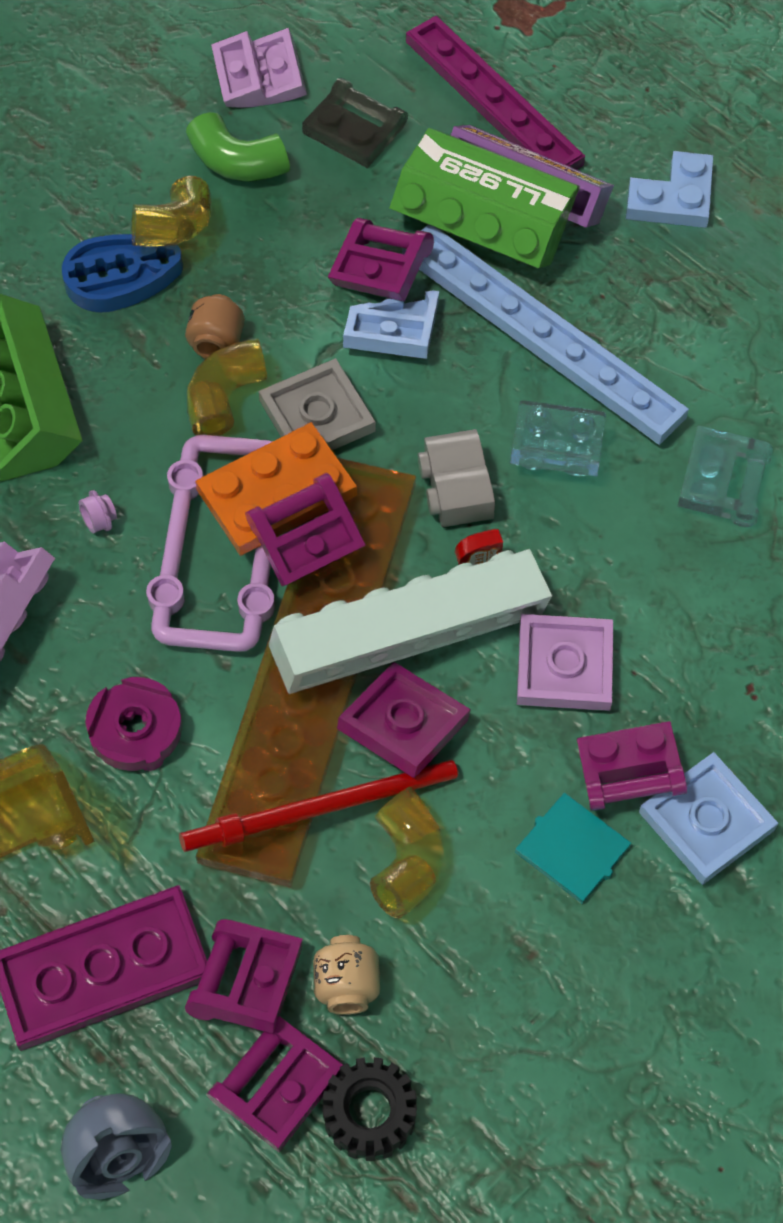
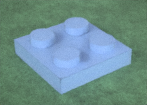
M714 752L684 773L687 794L672 796V792L656 794L643 803L639 810L640 815L702 885L774 832L778 825L774 817Z

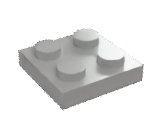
M336 358L259 391V401L281 437L312 422L330 449L334 450L376 431L374 418Z

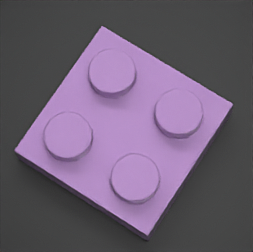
M521 614L516 705L610 711L612 705L613 620Z

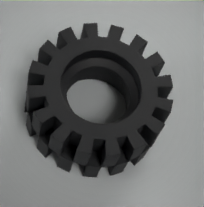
M365 1057L356 1059V1065L350 1067L346 1063L340 1067V1074L337 1077L334 1074L328 1081V1090H324L323 1095L325 1129L328 1136H332L334 1139V1145L340 1151L342 1148L347 1150L348 1156L357 1159L358 1155L366 1156V1161H375V1156L383 1155L384 1159L392 1156V1151L397 1147L401 1150L406 1144L407 1137L413 1133L417 1115V1097L415 1090L411 1088V1080L407 1074L402 1076L399 1073V1067L391 1062L389 1067L383 1065L382 1058L374 1057V1063H365ZM367 1090L377 1091L384 1095L391 1109L387 1120L374 1128H365L358 1125L352 1119L349 1112L353 1098Z

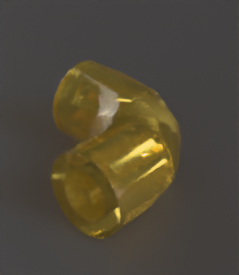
M184 176L176 180L171 186L170 203L160 205L133 204L131 221L133 246L157 247L177 245L197 236L208 225L211 217L212 198L206 181L196 176Z
M258 338L238 342L214 351L196 367L187 388V413L194 435L220 436L228 432L235 422L230 406L231 393L245 384L267 380L264 356Z
M412 787L406 788L393 797L374 817L392 839L395 845L396 856L389 866L371 878L370 888L378 905L388 915L398 919L421 904L437 885L445 856L441 829L428 806Z

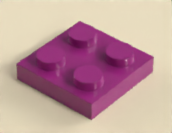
M393 662L339 716L337 729L415 778L467 723L471 709Z

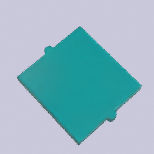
M563 793L543 817L537 816L535 818V827L517 846L515 853L583 904L603 879L608 880L611 878L612 868L629 849L631 842L566 793Z

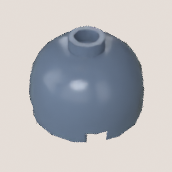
M109 1094L89 1099L75 1113L65 1127L60 1151L68 1179L73 1187H76L78 1194L86 1199L101 1200L119 1196L130 1191L122 1182L140 1172L143 1173L145 1181L155 1175L167 1161L172 1145L162 1119L150 1105L134 1095Z

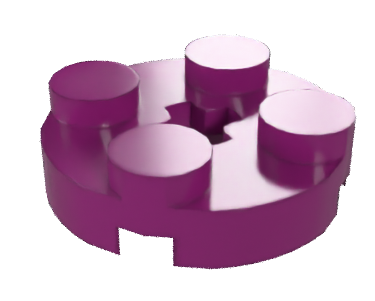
M144 677L122 679V684L116 685L109 690L105 687L93 698L86 714L85 724L93 752L105 763L118 769L129 771L141 769L145 771L156 770L163 764L164 759L174 751L182 734L181 714L176 701L172 698V694L161 683ZM135 715H141L142 723L145 725L143 729L137 730V732H128L127 727L122 725L124 720L132 721Z

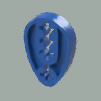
M117 234L90 238L75 245L64 258L62 277L65 290L69 298L77 306L88 311L111 312L129 307L150 298L173 282L183 270L182 254L180 247L173 241L154 236ZM166 258L169 263L161 264L159 259ZM126 267L128 272L120 273L118 268ZM106 271L108 276L100 278L98 272ZM85 275L87 281L79 282L77 277Z

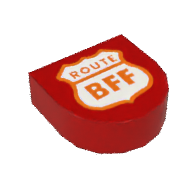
M499 529L479 532L462 539L454 550L458 564L472 563L474 566L487 562L493 556L502 552L503 540Z

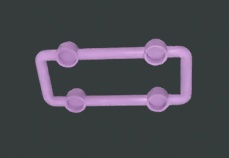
M196 435L184 443L180 461L170 466L167 472L169 489L174 498L160 576L155 577L149 582L146 589L148 603L153 610L151 631L155 639L160 643L169 646L235 652L247 651L258 643L263 622L267 621L275 610L274 594L268 587L271 564L262 546L255 548L250 584L240 590L237 598L239 613L245 619L242 633L174 628L169 626L171 615L178 612L184 604V591L181 582L178 580V573L191 499L199 494L196 490L195 481L203 477L202 469L197 464L199 453L208 452L245 456L273 441Z

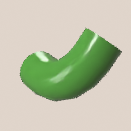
M213 112L195 117L186 128V134L198 157L207 168L225 178L251 182L273 178L290 171L285 146L277 133L256 140H239L228 131L222 116Z

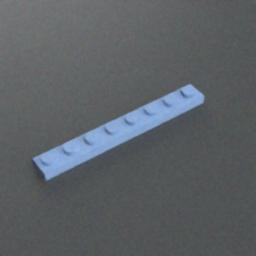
M429 224L421 230L433 234L434 246L431 254L424 258L419 268L420 271L658 445L686 420L689 410L686 406L444 232ZM402 248V254H405L407 249Z

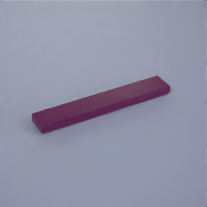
M437 15L406 32V43L509 142L576 170L584 166L585 155Z

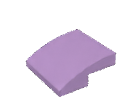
M289 28L252 41L246 31L211 44L223 101L226 107H257L282 103L307 95L294 39Z

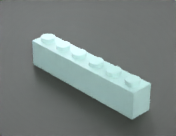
M530 549L518 553L507 550L496 554L487 562L474 566L472 563H463L452 568L447 574L431 578L430 575L419 576L408 582L404 587L390 591L385 587L373 590L363 599L350 603H346L344 600L335 601L323 607L320 612L303 616L301 613L288 615L274 625L269 648L287 692L291 694L520 623L521 614L542 615L552 594Z

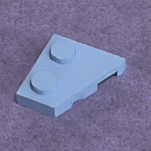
M427 291L425 300L404 303V301L390 298L385 299L381 303L369 302L350 306L343 334V348L427 359L439 303V291Z

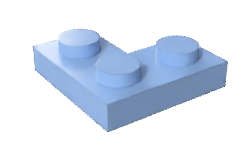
M673 151L670 181L630 177L626 219L707 228L710 210L713 155Z

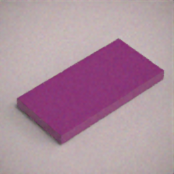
M180 885L0 950V992L17 1046L22 1051L198 985L207 964V959Z

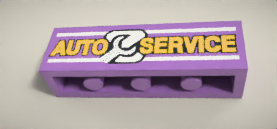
M462 125L453 127L451 133L453 137L579 185L580 187L568 220L586 228L600 223L614 185L474 126Z

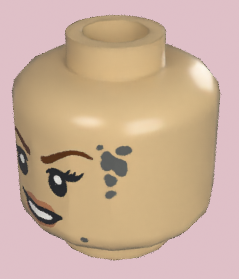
M340 935L333 937L330 940V945L323 947L315 954L313 960L315 997L322 1004L327 1005L328 1011L334 1014L350 1015L366 1011L368 1004L376 1000L380 993L379 956L372 947L361 944L360 938L357 936Z

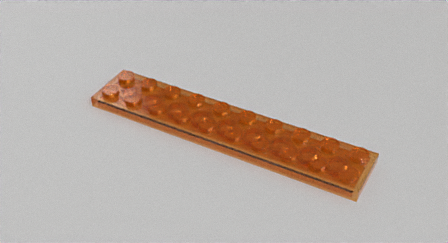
M337 458L357 485V496L346 501L345 504L365 546L287 584L274 625L288 615L301 613L303 616L320 612L323 607L332 602L344 600L346 603L363 599L373 590L384 588L416 486L415 475ZM328 510L327 512H325V513H323V514H321V515H319V516H317V517H315V518L309 520V522L312 521V520H314V519H316V518H318V517H320V516H322V515H324V514H326V513H328L329 510ZM270 635L206 826L215 824L216 818L237 813L241 817L320 795L340 731L337 729L338 718L347 709L357 673L288 694L269 648ZM313 818L244 836L243 842L223 847L221 843L199 848L196 854L197 864L291 888Z

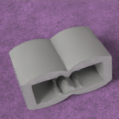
M473 429L424 438L425 452L418 453V464L421 478H429L432 488L426 489L430 515L438 514L441 527L494 519V494L477 430Z

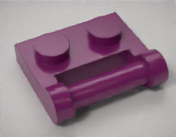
M356 218L350 227L328 278L335 286L405 302L424 258L428 257L433 250V234L420 230L415 233L404 232L373 225V222L368 219ZM371 241L407 250L405 254L364 246V244H368Z
M328 473L314 478V484L263 509L257 506L245 512L247 522L253 533L257 536L281 586H285L365 546L335 482ZM321 500L326 504L329 510L328 513L276 537L271 525Z
M671 721L577 738L591 811L605 809L606 803L672 792V796L687 794L685 775L680 762Z
M221 919L217 921L213 931L212 940L215 943L198 988L190 992L185 1010L189 1015L199 1020L216 1018L273 1034L302 951L303 939L233 920ZM238 947L246 948L229 997L217 994L233 949Z
M279 1016L274 1033L264 1031L222 1083L216 1081L206 1095L221 1110L232 1115L280 1153L322 1099L324 1090H328V1081L334 1074L337 1077L340 1074V1067L343 1064ZM280 1043L290 1048L289 1052L250 1101L246 1103L238 1096L277 1046Z

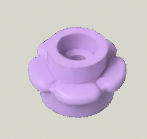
M95 490L89 491V496L78 502L80 513L86 526L92 533L102 529L105 531L111 530V521L117 518L111 499L106 494L98 496Z

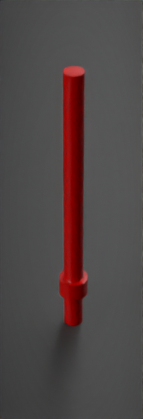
M453 760L425 767L415 778L406 773H401L241 817L237 813L218 817L215 819V824L179 833L180 844L184 852L221 843L223 847L243 842L244 836L456 779L458 777L457 766Z

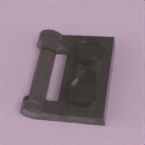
M338 78L327 97L302 122V130L304 135L368 168L404 128L408 119V113L397 106L390 108L353 88L351 82ZM348 103L384 122V124L379 127L342 106Z

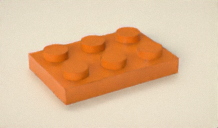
M312 422L195 481L197 492L240 556L261 546L257 536L253 533L247 522L245 512L257 506L263 509L314 484V478L324 473H328L332 477L344 502L357 496V485ZM321 500L271 525L276 537L327 512L328 508Z

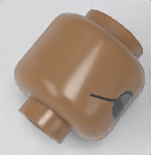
M215 294L199 298L192 305L185 337L189 345L199 356L210 360L221 359L237 350L245 316L242 309L225 295Z

